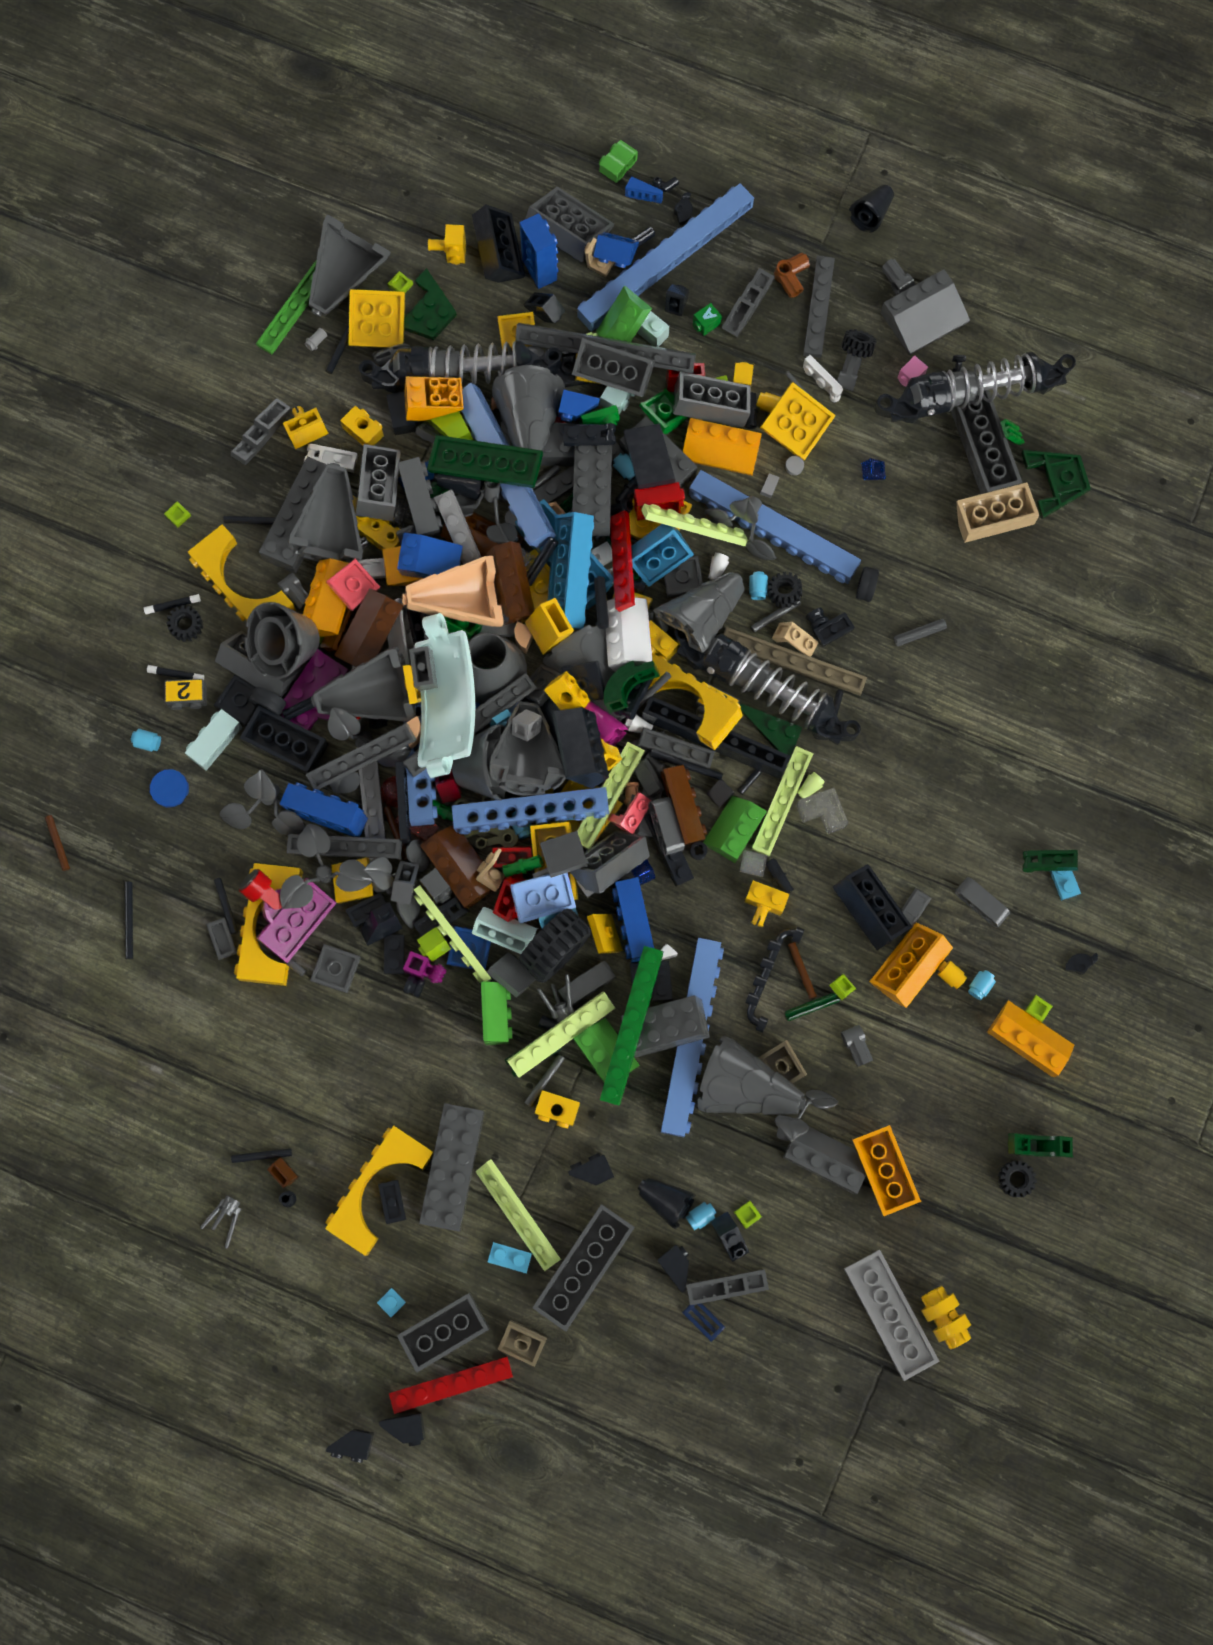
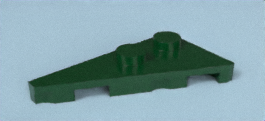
M740 704L742 714L756 726V729L764 738L768 739L775 749L791 756L802 727Z

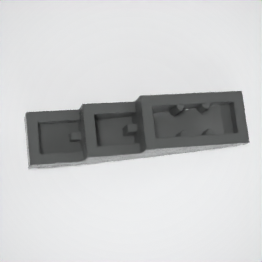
M760 268L758 269L742 296H739L722 326L723 330L738 337L767 293L775 276Z
M276 398L254 419V425L242 435V441L231 451V456L242 464L247 465L276 432L291 411V407Z
M765 1269L686 1284L690 1305L769 1290Z

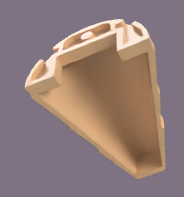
M484 556L464 565L451 568L438 575L428 576L407 585L405 594H402V604L406 605V608L428 615L441 613L444 617L491 627H502L503 625L501 605H497L494 578L496 571L493 556Z

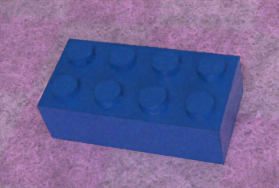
M538 213L519 223L522 261L537 288L540 289L557 281L559 270L556 256L558 254L556 248L558 241L556 236L548 230L549 225L546 219H542Z
M288 783L280 801V805L285 810L296 813L301 819L352 837L361 836L368 817L363 813L364 810L358 808V804L351 801L347 803L342 802L339 797L330 795V797L325 796L322 791L317 789L310 791L300 783H296V785Z
M636 877L615 882V888H612L614 903L618 902L619 906L616 907L617 919L622 921L623 924L620 929L622 940L627 942L624 948L627 959L631 960V963L640 961L644 946L654 948L639 878Z

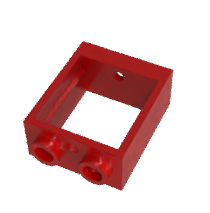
M679 482L645 489H634V508L637 521L646 520L641 511L644 504H655L662 509H673L681 514V507H684L685 494L684 489H680Z

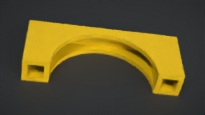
M223 524L188 551L191 557L189 559L190 563L195 568L199 567L202 570L200 574L207 582L209 580L212 581L214 584L212 586L219 595L222 593L226 597L224 601L230 608L234 606L237 610L236 615L242 622L244 620L247 621L255 607L266 602H276L289 609L296 610L294 604L282 590L267 598L249 599L236 594L226 585L224 579L225 561L230 551L237 545V542Z
M652 653V661L658 668L660 677L665 672L671 675V678L657 692L666 689H683L698 696L704 703L705 712L702 724L696 733L702 743L716 750L742 718L741 706L734 700L729 701L721 692L711 690L707 683H700L691 673H684L678 665H671L662 655L657 656ZM660 677L654 678L653 681H652V683H651V685H650V687H651Z
M254 863L253 868L249 872L250 874L253 870L260 869L272 880L270 887L274 890L281 889L283 883L289 877L299 875L302 878L303 871L300 868ZM259 898L257 901L251 902L248 899V905L244 907L243 911L245 925H242L240 930V936L243 937L242 944H239L237 955L240 956L239 964L235 965L234 974L237 975L236 978L239 981L286 986L289 966L267 957L256 939V924L262 910L263 900Z
M395 1126L385 1131L382 1136L384 1141L381 1145L377 1144L371 1153L373 1155L369 1163L366 1161L360 1169L362 1174L358 1180L354 1179L348 1187L350 1192L346 1197L343 1196L337 1204L338 1210L335 1214L331 1213L325 1222L327 1224L325 1228L327 1231L364 1256H368L379 1239L367 1227L361 1208L363 1192L370 1179L381 1169L393 1164H411L424 1170L434 1155L433 1151Z

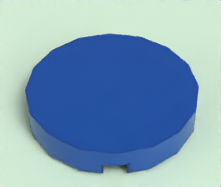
M173 769L157 773L150 783V794L153 800L166 808L180 805L189 793L187 779L179 771Z

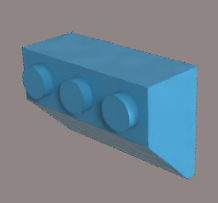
M661 524L631 546L633 569L648 587L694 555L676 527Z

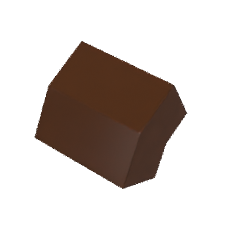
M283 1158L275 1161L267 1169L283 1189L291 1185L299 1177Z

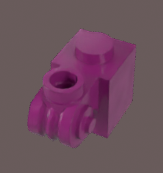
M410 951L403 967L405 973L420 979L427 977L434 984L442 983V978H444V974L447 971L442 965L433 966L430 964L429 958Z

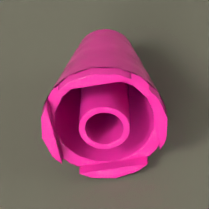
M592 701L584 708L595 713L600 739H603L605 743L615 746L626 735L624 731L628 730L626 725Z

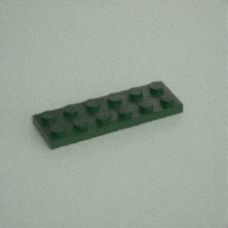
M436 435L427 470L430 473L535 488L543 452L542 450Z

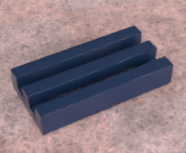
M702 1303L697 1304L719 1326L716 1330L694 1308L695 1305L689 1304L682 1313L712 1342L724 1330L725 1326ZM690 1310L714 1333L712 1336L688 1313Z

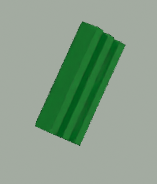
M1008 419L1000 421L1005 438L1017 445L1025 443L1024 439L1021 438L1023 436L1022 433L1018 431L1020 430L1018 425Z

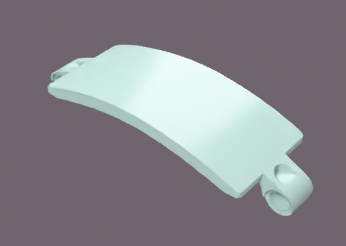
M441 613L423 618L422 625L429 639L415 643V648L429 646L433 651L438 688L420 691L421 735L418 766L421 768L426 767L430 778L449 774L453 760L470 756L475 726V687L467 635L463 630L448 633L445 618Z

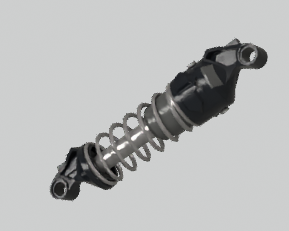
M514 341L512 343L513 354L509 343L505 342L502 355H498L497 348L492 342L489 346L488 356H484L483 349L478 343L475 346L474 357L470 356L468 347L465 344L461 347L460 352L458 350L455 351L451 345L444 350H440L437 346L432 349L431 347L416 345L411 348L398 349L383 367H379L371 360H364L359 365V371L363 381L371 384L373 389H385L391 393H398L405 389L406 377L461 378V382H463L464 373L470 372L472 383L475 385L477 372L484 371L486 382L489 384L491 371L498 370L499 376L505 374V370L512 367L534 365L550 370V373H554L562 367L563 361L562 353L556 347L549 348L542 356H538L529 350L522 341ZM464 349H465V352H466V355H467V357H465V358H463V356H464ZM554 357H555V358H558V359L555 360V361L550 360L551 358H554Z
M1031 351L1024 353L1021 357L1016 355L1014 360L1015 369L1011 370L1005 358L1001 360V372H996L994 363L989 361L987 365L988 375L982 374L981 367L978 364H975L974 372L967 371L965 367H962L957 372H952L950 369L947 373L945 371L932 372L931 374L912 377L899 399L889 394L880 395L874 405V410L878 415L890 418L891 422L904 421L906 423H914L919 418L950 412L955 406L963 409L969 402L975 406L979 405L982 398L990 403L994 400L995 396L1004 400L1009 393L1016 397L1020 396L1023 390L1029 394L1037 392L1044 395L1054 387L1067 383L1066 376L1075 367L1076 360L1072 355L1065 354L1054 365H1051ZM1062 363H1066L1068 368H1065ZM1019 383L1021 386L1020 390L1014 393L1011 390V385ZM1006 386V394L1001 396L997 392V388ZM992 389L993 396L987 399L983 393L985 390ZM880 402L886 403L888 407H882L880 405Z
M675 630L674 640L679 644L677 654L684 657L694 670H703L727 685L730 684L732 686L735 684L742 688L741 692L751 691L755 693L754 700L758 699L764 691L770 693L766 703L767 707L771 706L776 698L781 699L783 702L779 709V714L784 713L789 705L795 707L792 721H795L802 712L807 714L804 727L813 734L815 739L829 740L838 745L840 741H853L859 735L861 726L857 721L838 720L833 697L830 694L824 693L819 700L821 692L820 689H816L809 698L806 697L807 681L803 682L795 691L792 689L795 682L794 674L781 683L782 668H777L773 672V669L770 668L769 660L762 661L758 659L756 653L751 654V650L741 645L740 642L734 641L721 633L716 635L709 648L701 653L689 647L687 638L679 637L678 634L682 631ZM834 716L836 718L833 731H827V722ZM846 728H853L855 734H849Z

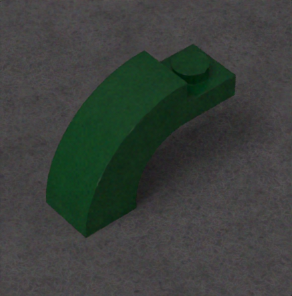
M633 660L620 667L611 676L604 691V705L610 713L628 708V695L636 685L660 677L655 663L650 661L637 666Z
M1008 1133V1154L1073 1158V1137Z

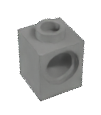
M527 709L512 719V735L528 742L541 732L542 716Z

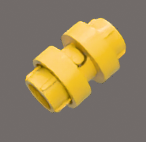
M940 1286L921 1297L926 1306L921 1310L927 1322L934 1320L937 1325L933 1333L938 1342L945 1341L951 1350L971 1339L967 1330L971 1324L965 1313L958 1315L955 1308L960 1304L954 1293L948 1295L944 1287Z

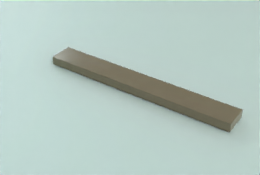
M725 628L724 635L740 642L741 645L751 650V654L756 653L757 658L762 661L769 660L770 664L859 696L862 694L867 677L737 630Z

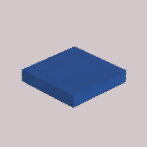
M454 926L456 933L486 971L491 941L472 934L473 929ZM450 945L451 950H449L447 965L473 969L471 965L467 967L462 961L461 957H463V954L459 950L455 952Z

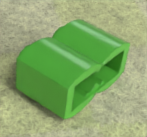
M622 140L617 144L614 143L610 148V153L602 156L600 159L599 172L617 183L637 161L638 151Z

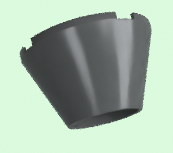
M262 603L253 609L247 619L246 627H248L247 637H244L246 652L251 664L262 676H267L273 680L285 678L310 659L318 650L320 638L315 623L310 618L279 603Z
M481 633L468 641L473 668L475 702L480 703V705L527 673V663L524 654L512 641L493 633ZM485 654H495L504 659L499 666L493 669H481L473 665V662L478 657Z
M493 725L474 736L470 756L453 760L452 764L454 779L460 787L499 801L511 799L514 795L500 788L499 783L491 778L489 771L490 757L506 728L504 725Z

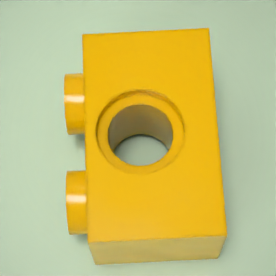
M355 405L340 420L342 428L362 446L364 444L374 446L384 437L383 427L377 420L373 421L369 418V414L364 409L360 410ZM362 425L367 426L365 429H360Z
M567 671L552 680L544 689L560 710L585 708L590 702L587 693L578 686L575 678Z
M542 1090L535 1115H538V1119L549 1123L551 1119L557 1121V1126L568 1129V1126L573 1127L580 1102ZM555 1105H559L563 1109L562 1114L559 1116L551 1113V1109Z

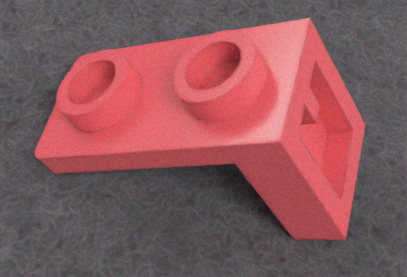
M638 792L624 815L620 814V816L611 814L608 820L621 830L633 834L649 809L648 804L651 800Z

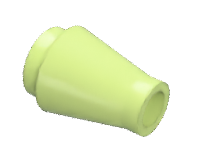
M813 772L807 776L797 794L806 800L821 789L825 781Z

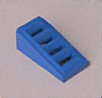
M631 177L625 188V196L662 203L663 190Z

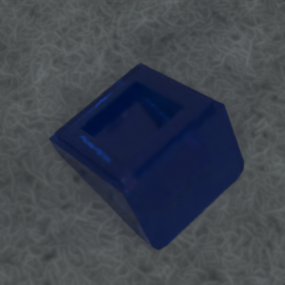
M872 458L863 462V479H886L885 462Z
M647 859L631 870L634 878H639L640 886L655 879L654 870Z

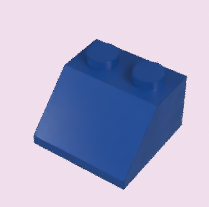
M607 232L601 233L597 237L593 257L598 258L599 262L608 263L612 261L615 262V266L625 268L626 265L628 266L632 263L639 241Z
M563 390L558 417L561 418V421L567 423L577 421L581 418V415L590 413L598 408L600 398Z

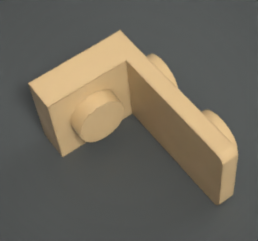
M593 238L591 243L588 242L584 249L587 268L606 277L615 262L603 263L599 262L598 258L593 257L597 239Z
M793 622L779 623L772 637L776 642H788L809 657L812 656L818 645L817 640Z
M499 848L495 853L490 852L485 862L483 861L477 869L479 874L476 880L494 892L499 888L505 877L502 872L493 867L502 851Z

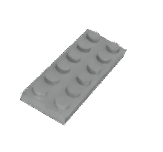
M880 1250L844 1268L903 1381L940 1362Z

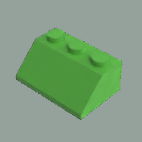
M624 286L596 330L598 337L631 342L652 308L628 287Z
M732 796L703 843L713 851L736 863L767 811L751 801Z
M483 981L481 982L484 1043L485 1045L509 1044V1039H513L512 1027H508V1019H512L511 1007H507V1000H511V993L498 982Z
M606 1018L588 1027L573 1038V1041L603 1083H605L618 1034ZM633 1058L630 1072L640 1066L635 1058Z

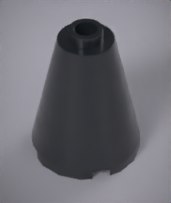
M881 185L853 202L849 212L851 211V221L861 231L869 230V233H872L880 227L894 198L892 188L888 185Z
M434 473V482H437V486L453 490L454 493L475 501L481 495L480 490H482L484 485L483 480Z
M651 1178L643 1179L638 1187L640 1191L639 1196L674 1229L680 1226L678 1223L680 1218L685 1219L694 1203L692 1198L696 1196V1194Z

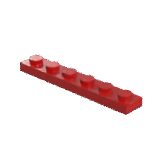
M626 510L610 517L615 609L619 612L635 605L630 518Z
M507 1356L391 1392L389 1396L394 1414L512 1378L513 1374Z

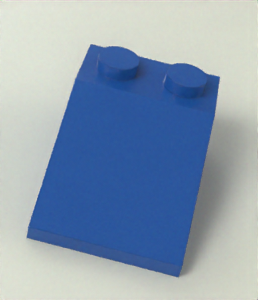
M404 533L397 570L402 576L426 578L433 574L438 575L451 568L460 566L463 546L424 535Z

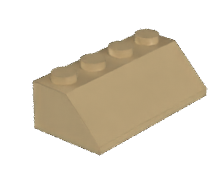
M1028 483L961 499L956 502L958 524L964 543L1034 525L1039 517Z

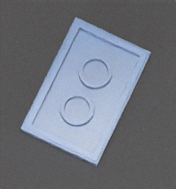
M568 873L552 878L550 874L510 885L519 923L559 913L564 909L576 908Z

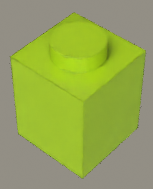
M437 927L417 939L421 946L418 948L420 953L424 957L428 956L432 962L451 950V947Z

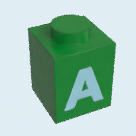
M710 303L694 314L692 324L697 332L705 336L721 325L722 316Z

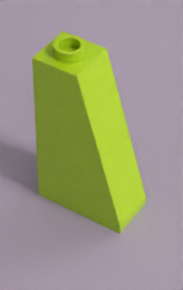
M459 411L426 420L442 436L474 440Z

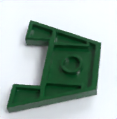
M426 268L415 280V283L427 293L404 316V330L434 341L457 314Z
M1029 450L1021 452L1026 469L1044 466L1053 497L1036 502L1041 520L1090 491L1091 487L1081 455Z

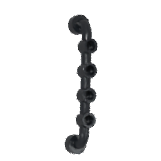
M797 927L796 930L784 929L779 932L775 940H770L767 950L771 952L768 958H763L760 968H763L761 976L756 975L753 986H756L754 993L749 992L745 1002L749 1004L747 1018L750 1023L757 1026L756 1031L763 1033L769 1020L763 1016L758 1019L754 1013L785 937L791 936L793 937L792 941L799 944L805 929Z

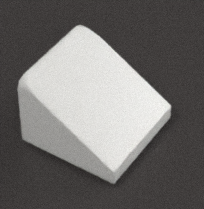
M665 944L661 951H664L661 961L676 957L678 953L668 944Z

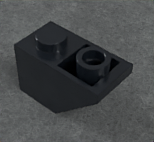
M599 1153L589 1157V1162L583 1165L581 1161L571 1165V1170L568 1171L569 1176L595 1186L614 1178L605 1155L600 1156Z
M728 1212L710 1221L732 1262L749 1253L738 1226Z
M354 1428L329 1445L326 1452L331 1453L330 1456L342 1459L343 1456L351 1457V1461L363 1463V1460L369 1458L374 1432Z

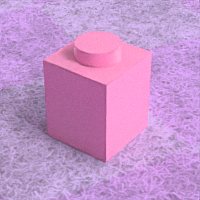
M914 356L900 370L898 375L900 383L903 386H907L912 377L925 375L928 366Z

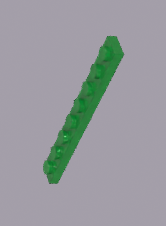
M647 946L643 947L601 1093V1101L618 1106L621 1104L664 951Z

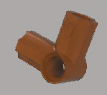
M803 253L788 260H780L774 271L775 280L781 283L790 298L798 296L804 290L795 275L810 266L809 258Z

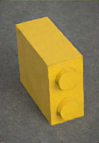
M556 598L540 604L525 621L543 655L551 652L556 645L569 637L574 631Z

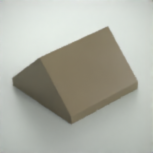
M787 1040L758 1057L773 1071H778L792 1084L807 1075Z
M510 1320L498 1350L535 1367L548 1337Z

